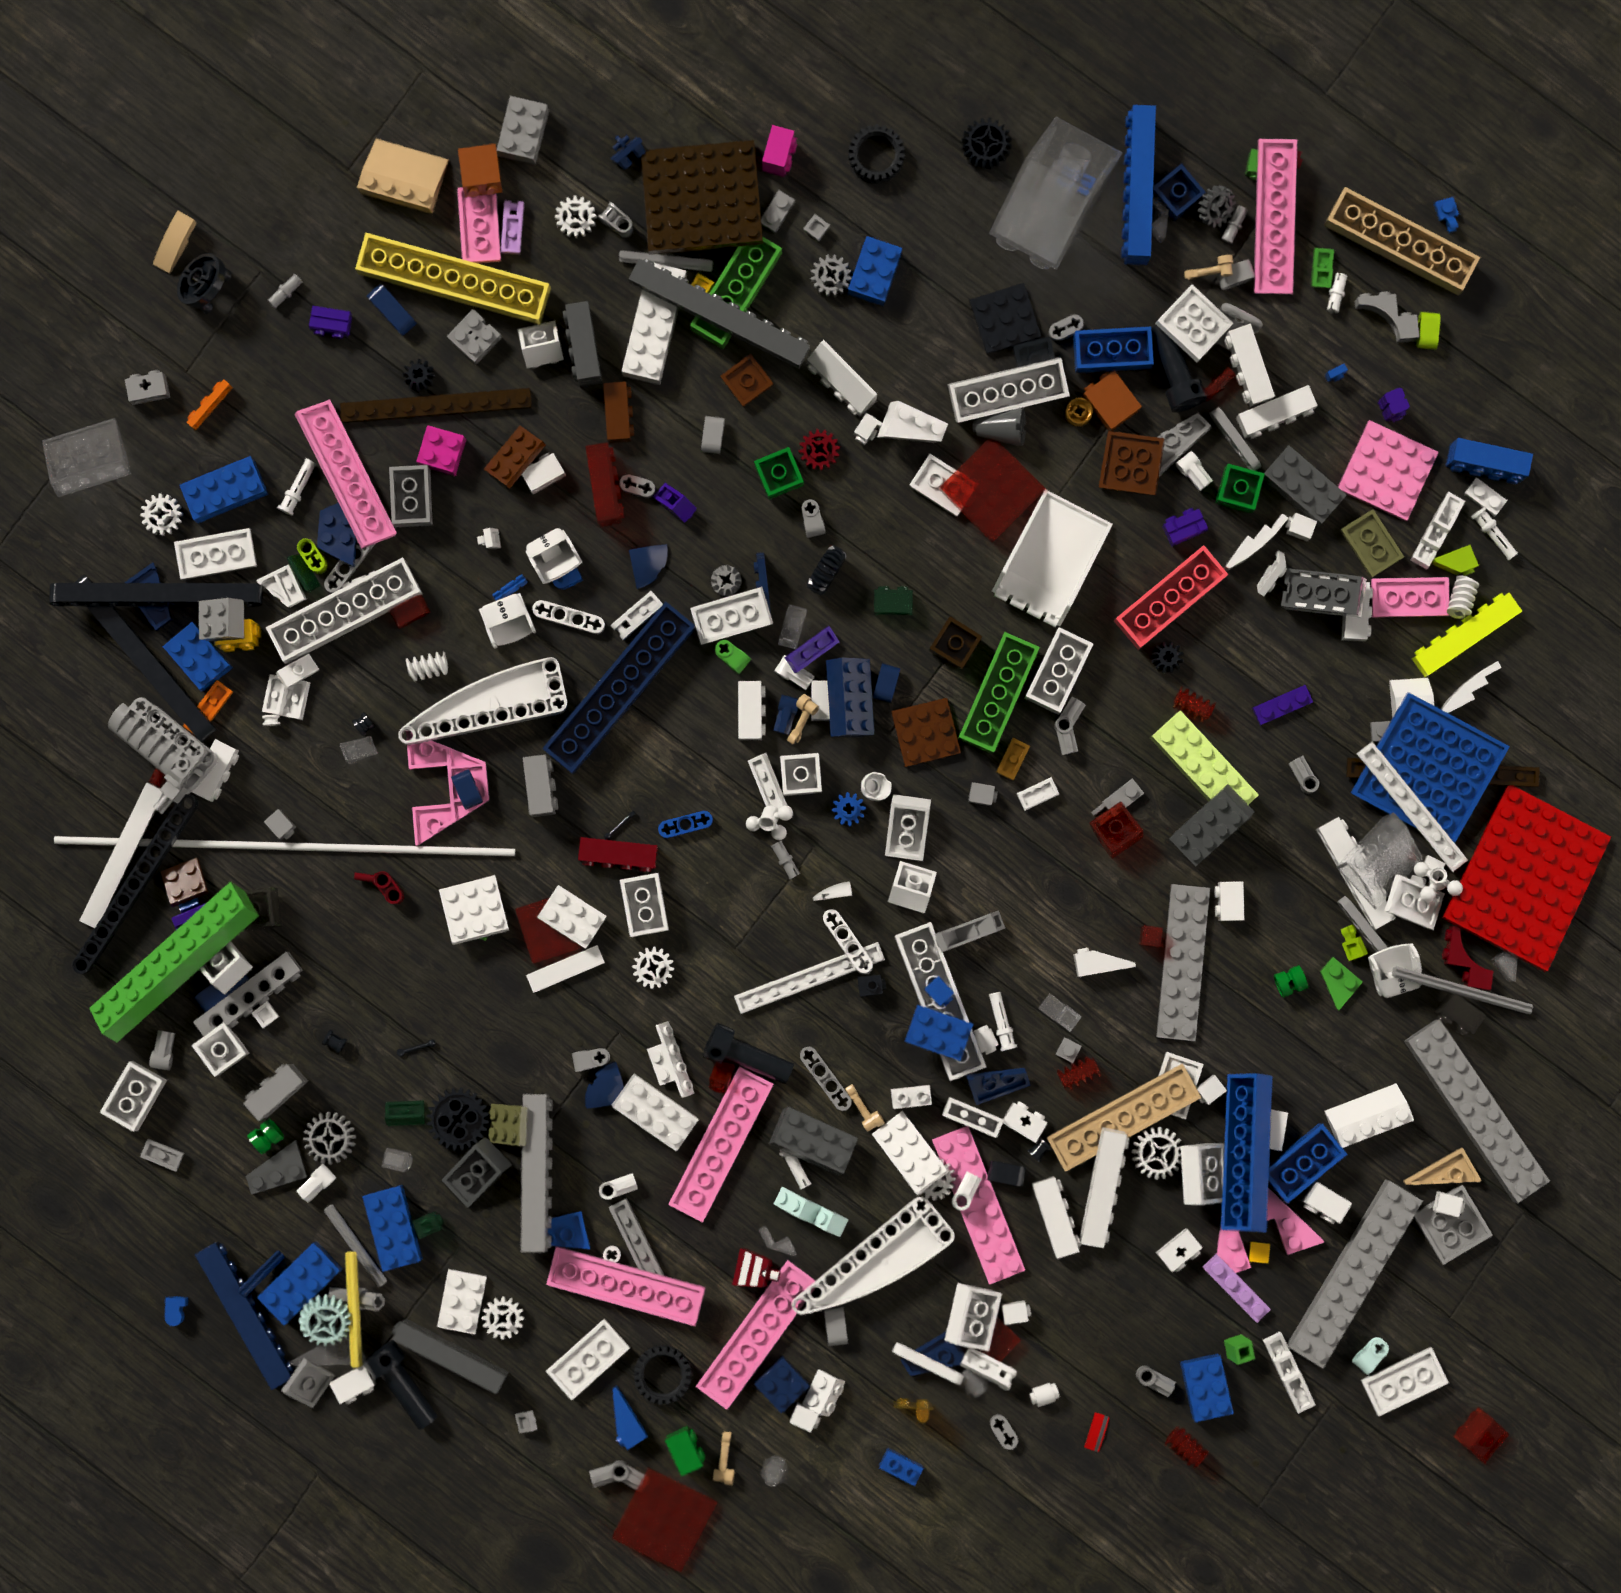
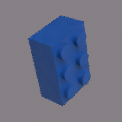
M866 236L848 288V295L884 306L902 254V248Z
M193 622L163 646L202 692H205L216 680H219L233 668L211 641L199 640V627Z
M917 1005L905 1042L961 1061L973 1024Z
M1217 1353L1181 1361L1180 1365L1192 1419L1198 1422L1233 1414L1221 1356Z

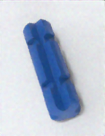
M519 575L515 581L512 580L503 586L500 591L493 593L492 596L496 601L505 596H510L519 589L518 587L526 585L527 580L523 575Z

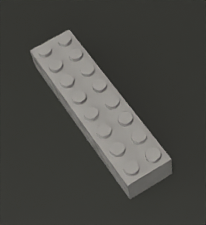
M523 1094V1106H527L526 1146H522L521 1252H548V1248H551V1236H548V1228L552 1226V1217L548 1216V1209L552 1208V1197H548V1189H552V1177H549V1169H552V1158L549 1157V1150H552V1138H549V1131H552L553 1121L549 1118V1111H553V1100L549 1099V1096L546 1094Z

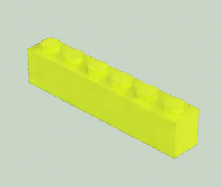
M1499 594L1493 598L1494 603L1490 606L1487 603L1477 609L1478 614L1475 616L1468 615L1462 619V625L1459 627L1454 625L1446 630V636L1441 638L1439 635L1430 641L1432 644L1426 649L1423 646L1414 652L1416 656L1412 660L1424 677L1429 676L1521 613V608L1511 594Z

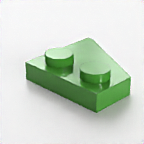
M1334 957L1320 971L1337 1010L1342 1008L1363 982Z

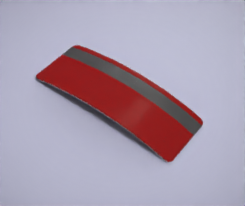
M1099 1413L1094 1414L1085 1448L1099 1452L1108 1425V1416Z

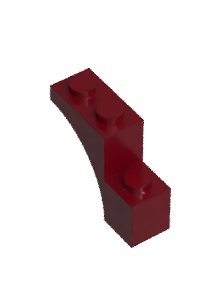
M1449 926V929L1445 932L1447 946L1443 949L1442 953L1444 964L1467 968L1462 976V982H1465L1464 986L1491 990L1494 971L1476 964L1463 947L1460 933L1461 928Z

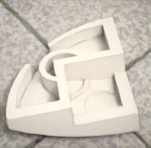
M850 881L822 890L813 897V901L852 896Z

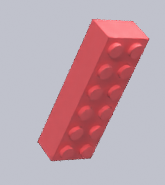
M1203 545L1120 614L1114 622L1139 650L1226 578L1228 573Z

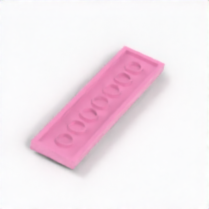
M1258 139L1254 293L1293 294L1297 139Z
M327 400L296 411L295 416L361 549L394 537L397 532L331 401Z
M739 1066L668 1205L701 1222L704 1221L773 1083Z
M965 1126L932 1139L939 1159H944V1165L950 1163L948 1169L955 1171L951 1174L952 1177L956 1178V1180L951 1182L955 1185L952 1188L954 1195L966 1172L982 1179L971 1200L970 1206L966 1210H960L989 1285L1025 1271L991 1182L987 1180V1172L969 1127ZM959 1196L956 1200L959 1207L966 1205V1198L964 1196Z
M558 1246L555 1249L546 1284L692 1326H696L706 1288Z
M789 1260L786 1261L780 1270L779 1281H772L696 1385L699 1390L726 1410L797 1313L793 1311L791 1305L793 1299L816 1281ZM798 1300L795 1305L796 1309L800 1310L805 1301Z

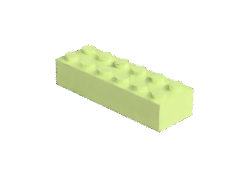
M1181 710L1150 737L1207 801L1211 800L1227 784L1248 805L1258 796V793Z

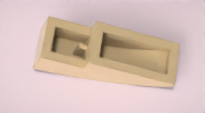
M177 210L163 237L153 265L169 274L171 273L189 242L187 239L197 224L194 219Z

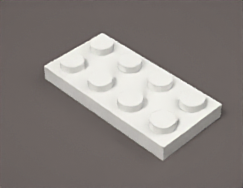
M250 528L174 542L181 580L257 567Z
M763 587L690 608L701 645L773 624Z
M903 1111L872 1133L873 1137L917 1195L948 1173V1170Z
M604 1318L546 1372L565 1394L573 1400L630 1347Z
M1432 1347L1361 1380L1377 1416H1381L1448 1384Z

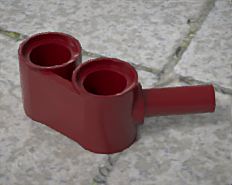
M380 871L371 875L355 872L354 880L372 882L373 885L378 887L388 903L396 905L404 900L402 889L389 873ZM382 875H386L388 878V882L384 886L379 884V877ZM394 890H397L399 893V898L396 901L390 899V893Z

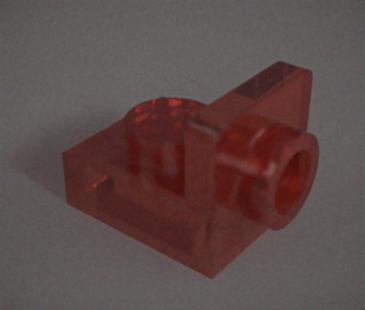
M722 1062L721 1065L715 1063L709 1078V1088L717 1093H726L735 1070V1065Z

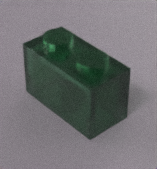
M879 586L878 589H874V615H912L913 590H909V587L900 586L897 587V590H889L888 586Z

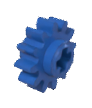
M847 792L846 798L839 795L840 802L833 801V804L837 806V808L832 809V812H837L834 819L841 818V825L848 821V826L850 827L853 820L856 824L859 823L858 816L864 818L860 811L865 810L866 807L860 806L863 799L857 801L856 793L851 798L849 792ZM847 804H850V807L854 808V811H851V814H847V811H843V808H846Z

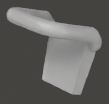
M1224 303L1220 307V311L1233 324L1216 343L1226 348L1224 339L1228 331L1251 323L1255 334L1262 328L1263 323L1240 308Z

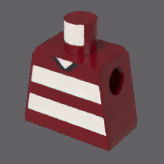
M740 1248L732 1285L767 1287L768 1280L779 1281L781 1271L771 1268L772 1259L747 1248Z

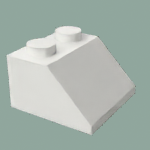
M555 321L518 329L527 368H536L540 365L557 363L564 360Z
M1428 678L1389 681L1392 718L1407 692L1434 705V696Z
M900 861L888 902L925 913L937 872Z
M222 1023L192 1045L214 1077L221 1075L250 1054L240 1039L225 1023Z

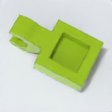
M1353 924L1341 929V933L1346 942L1342 943V946L1349 961L1368 954L1361 936L1356 938V928Z

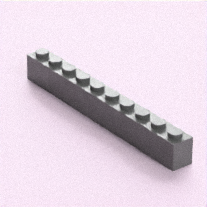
M644 259V261L638 260L629 277L630 284L800 369L810 350L807 340L791 336V333L786 329L781 328L779 330L773 327L774 324L764 319L761 321L757 319V315L750 311H746V313L741 311L740 307L735 303L730 302L728 304L722 301L723 298L714 293L710 295L705 292L706 290L699 285L694 287L688 284L689 281L681 276L678 278L671 275V271L663 267L661 269L655 267V264L648 259Z

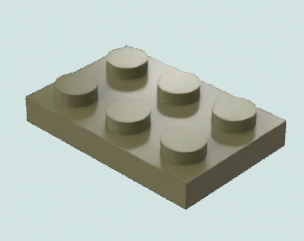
M1374 509L1340 530L1371 578L1404 558V555Z
M491 1104L489 1111V1141L491 1143L526 1146L527 1106Z

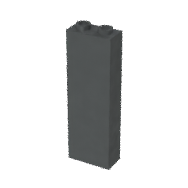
M408 1319L402 1322L399 1321L392 1331V1334H394L392 1340L495 1394L501 1389L509 1373Z

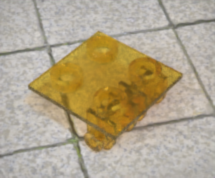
M897 1398V1401H893L894 1408L916 1409L917 1419L921 1423H925L928 1420L929 1410H933L932 1403L925 1399H917V1402H910L906 1398Z

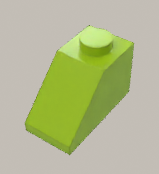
M1471 545L1439 556L1432 561V565L1455 575L1463 573L1464 576L1474 573V569L1479 566Z

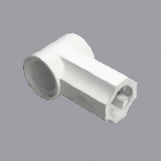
M1192 451L1176 462L1180 472L1184 476H1188L1199 491L1213 481Z
M784 655L774 672L807 690L815 676L805 669L794 673L784 658L786 655Z
M322 1164L311 1174V1177L297 1192L303 1200L309 1203L337 1177Z
M966 1172L952 1199L954 1208L966 1210L970 1206L971 1200L982 1180L981 1178ZM959 1196L966 1198V1205L964 1207H959L956 1203Z
M633 1173L603 1183L599 1189L601 1197L608 1200L637 1190L638 1187ZM605 1185L613 1187L614 1192L611 1196L603 1195L602 1189Z

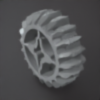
M330 1112L326 1113V1118L321 1113L319 1114L320 1121L313 1117L312 1121L315 1124H307L311 1131L304 1130V1133L309 1135V1137L303 1138V1141H309V1144L304 1147L305 1149L312 1148L308 1153L309 1156L316 1153L315 1161L322 1157V1164L326 1162L327 1158L329 1164H333V1158L339 1163V1156L343 1159L347 1158V1155L344 1153L345 1151L352 1153L348 1146H355L354 1142H350V1139L356 1138V1135H350V1132L355 1129L354 1127L347 1128L351 1124L350 1121L343 1123L345 1120L344 1115L338 1120V1113H334L333 1118H331ZM326 1122L325 1132L320 1136H315L318 1127ZM332 1122L340 1126L344 1134L335 1133ZM329 1133L330 1136H334V1140H331L330 1143L329 1140L325 1139V1136H328ZM344 1140L342 1148L333 1154L335 1143ZM315 1142L324 1143L327 1154L319 1150Z

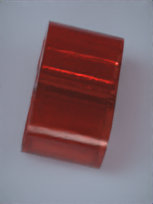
M418 595L396 606L389 612L398 629L428 615L430 610L423 596Z

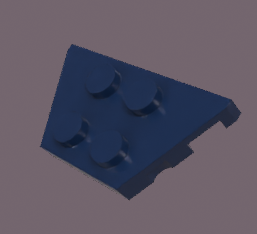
M337 503L320 511L317 548L326 554H330L333 558L341 560L351 567H355L357 539L340 504Z

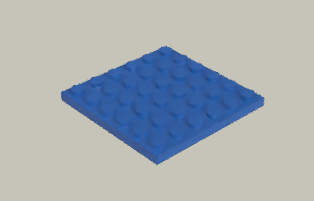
M1409 692L1406 693L1377 745L1379 751L1454 843L1510 747ZM1365 766L1351 793L1416 828L1369 768Z

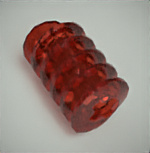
M1181 686L1173 701V709L1180 705L1182 712L1187 709V716L1194 712L1193 719H1196L1200 715V722L1202 723L1209 719L1216 702L1210 705V699H1206L1203 702L1202 695L1196 699V692L1189 695V689L1187 688L1182 692Z
M1087 1056L1085 1057V1063L1078 1060V1067L1071 1063V1070L1066 1066L1064 1067V1073L1057 1070V1075L1065 1091L1066 1087L1072 1091L1073 1084L1080 1087V1080L1087 1084L1086 1077L1093 1081V1074L1101 1077L1093 1057L1091 1060Z
M1178 1426L1168 1435L1164 1443L1172 1442L1170 1449L1172 1450L1177 1447L1176 1455L1183 1453L1181 1460L1184 1461L1188 1458L1187 1465L1195 1464L1194 1468H1196L1206 1458L1208 1451L1206 1449L1202 1450L1203 1446L1201 1444L1196 1445L1197 1440L1195 1438L1190 1440L1191 1435L1189 1433L1185 1434V1429H1179Z

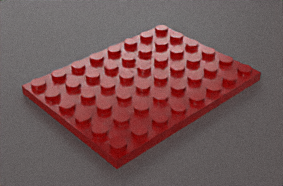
M1508 785L1505 787L1460 880L1463 891L1460 895L1452 897L1442 918L1530 965L1547 972L1611 836L1515 786Z

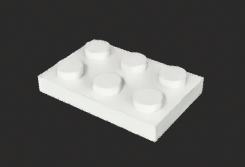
M929 454L909 487L957 517L978 484Z
M1395 875L1385 912L1424 928L1434 930L1445 893L1435 890L1436 896L1434 900L1426 902L1420 896L1422 888L1426 887L1425 885L1404 876Z
M558 885L537 918L586 949L607 916Z
M1166 1052L1158 1076L1183 1063L1196 1087L1204 1064ZM1190 1104L1171 1115L1186 1119Z
M448 1269L437 1327L476 1334L487 1276Z

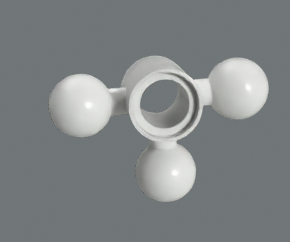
M783 805L779 809L774 806H766L760 818L751 816L746 820V827L750 831H757L761 827L765 831H771L774 839L782 840L786 837L787 831L785 827L778 825L777 821L779 818L784 821L791 819L793 810L787 805Z
M1425 862L1415 864L1414 873L1417 876L1429 877L1430 886L1422 888L1420 896L1424 901L1430 902L1434 900L1436 896L1435 890H1442L1447 887L1449 894L1453 896L1462 893V884L1456 880L1448 881L1445 869L1435 867L1430 871L1429 866ZM1440 876L1443 880L1435 881L1434 878Z

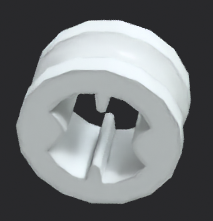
M280 715L262 716V719L265 720L263 726L280 725V722H278Z
M616 1246L607 1247L603 1253V1258L612 1262H617L621 1257V1252ZM608 1250L617 1252L615 1260L607 1258Z

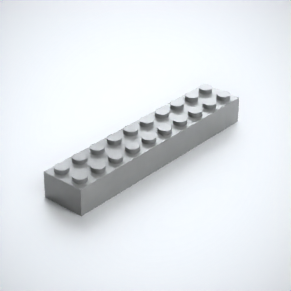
M1440 1020L1432 1021L1404 1040L1513 1202L1519 1203L1550 1182Z
M1389 1180L1383 1182L1288 1341L1287 1346L1324 1368L1423 1202L1422 1200Z

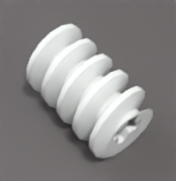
M1457 576L1447 613L1451 617L1458 619L1471 615L1472 611L1470 609L1474 605L1472 602L1476 599L1474 595H1477L1478 591L1476 589L1479 588L1480 584L1467 576Z
M444 651L442 657L438 652H436L435 658L428 654V660H425L424 656L421 655L419 662L416 657H413V663H410L408 658L406 659L409 676L414 682L417 681L418 675L421 680H424L425 674L428 678H432L433 672L437 677L440 676V671L444 675L448 673V663Z

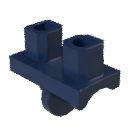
M627 135L622 139L616 136L614 139L617 143L612 148L614 151H617L620 147L622 149L610 159L613 163H617L621 168L626 169L632 164L626 156L632 151L636 158H639L646 152L641 144L643 141L640 137H635L626 145L625 143L630 140Z

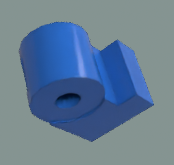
M576 567L566 575L554 580L553 584L558 589L564 590L583 581Z
M166 1297L165 1321L168 1325L177 1326L183 1322L185 1315L182 1307L188 1305V1297Z

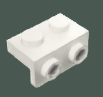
M818 1369L802 1405L820 1415L829 1417L835 1409V1403L839 1395L843 1392L845 1381Z

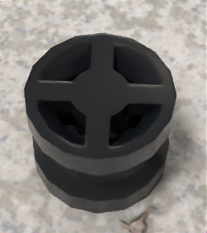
M365 712L361 714L359 719L352 720V723L362 736H365L368 730L376 728Z

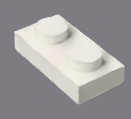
M1478 478L1472 482L1464 495L1482 508L1485 506L1486 511L1494 517L1507 501Z

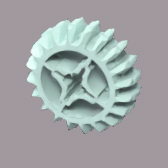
M327 1294L324 1295V1299H321L318 1295L316 1301L311 1298L309 1304H305L304 1310L300 1312L299 1323L302 1324L300 1330L304 1331V1337L310 1336V1342L316 1340L317 1346L320 1342H324L325 1347L328 1342L333 1346L335 1345V1340L341 1342L342 1337H347V1331H350L349 1324H351V1321L348 1318L351 1316V1313H348V1305H342V1299L335 1301L334 1295L331 1299H328ZM315 1313L317 1320L312 1325L310 1317ZM340 1317L342 1323L338 1328H336V1318Z

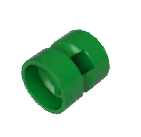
M1300 965L1290 968L1287 973L1282 971L1273 975L1282 998L1292 995L1294 990L1300 992L1308 989V983Z
M270 1118L260 1125V1129L256 1128L247 1135L252 1145L261 1154L271 1149L272 1143L277 1144L284 1138L282 1131Z

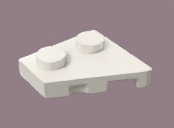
M1279 550L1275 554L1277 557L1276 561L1272 566L1269 565L1257 585L1258 593L1263 596L1273 590L1277 578H1281L1287 570L1285 555Z
M290 564L257 580L260 585H263L287 607H292L306 600Z

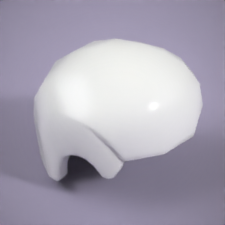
M869 773L861 781V791L869 800L881 801L886 799L891 793L892 784L882 773Z

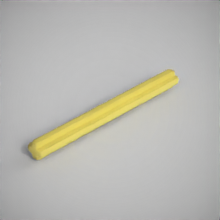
M349 1251L345 1253L348 1313H351V1316L348 1318L351 1321V1324H349L351 1367L358 1368L362 1366L357 1253Z

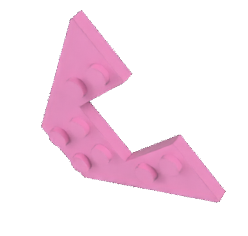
M406 731V740L409 741L412 739L413 733ZM434 741L407 745L410 770L447 766L450 804L412 807L415 845L418 846L489 801L486 762ZM469 769L481 794L483 803L465 810L451 776Z
M1268 1188L1267 1221L1275 1220L1287 1255L1324 1243L1299 1216ZM1220 1227L1217 1255L1235 1273L1251 1268L1239 1232L1221 1230Z

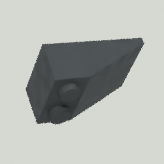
M485 1137L465 1154L442 1181L469 1208L512 1164Z

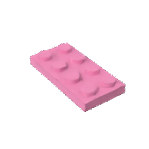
M463 187L457 188L462 259L473 263L500 262L497 194L465 198Z
M1449 577L1371 579V587L1373 588L1372 618L1449 616L1447 613V608L1449 607Z

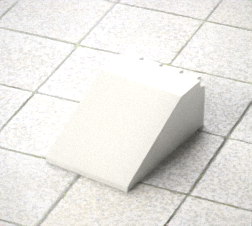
M1044 490L992 590L995 593L994 596L1005 602L1009 598L1011 599L1009 604L1023 611L1027 607L1026 613L1038 619L1044 616V622L1053 627H1056V625L1061 626L1113 524Z

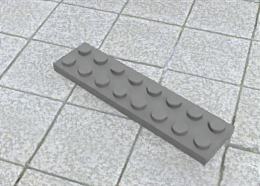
M1171 884L1156 1037L1188 1041L1196 1040L1210 888Z

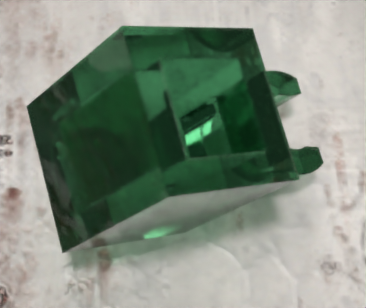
M434 1211L413 1220L412 1223L419 1239L442 1230L444 1221L440 1213L437 1214Z

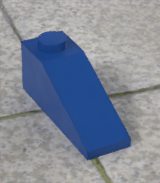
M616 1385L612 1389L618 1434L616 1438L621 1447L625 1446L628 1450L647 1438L648 1434Z

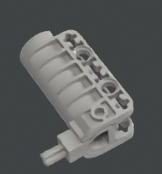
M137 698L130 706L122 703L116 708L109 719L108 728L165 775L164 778L168 780L160 789L164 794L154 805V808L161 814L164 813L173 801L178 804L185 794L195 790L217 763V755L162 709L153 705L145 698ZM140 703L144 704V711L138 706ZM154 714H156V715H158V716L160 717V719L157 720L156 718H154V717H152V716H153ZM165 723L170 727L166 729L162 726V724ZM182 736L188 740L186 743L180 739ZM191 745L197 749L195 752L190 749ZM206 755L210 756L211 762L206 761Z

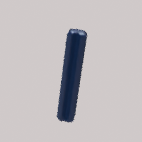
M276 1251L238 1289L239 1294L246 1297L284 1259V1255L280 1251Z

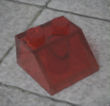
M1121 801L1089 822L1100 844L1111 859L1143 838L1142 828Z
M1478 1407L1470 1414L1468 1420L1457 1429L1453 1437L1485 1464L1509 1434L1492 1417Z

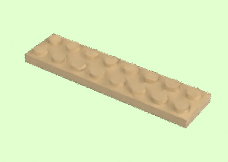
M1182 1063L1049 1135L1047 1139L1066 1172L1097 1155L1102 1127L1125 1131L1127 1137H1130L1195 1102L1201 1096Z

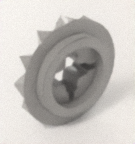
M729 565L719 566L712 574L711 585L718 594L729 596L739 590L741 575L735 567ZM731 574L729 580L733 585L726 583L721 587L723 580L719 576L727 577V575Z

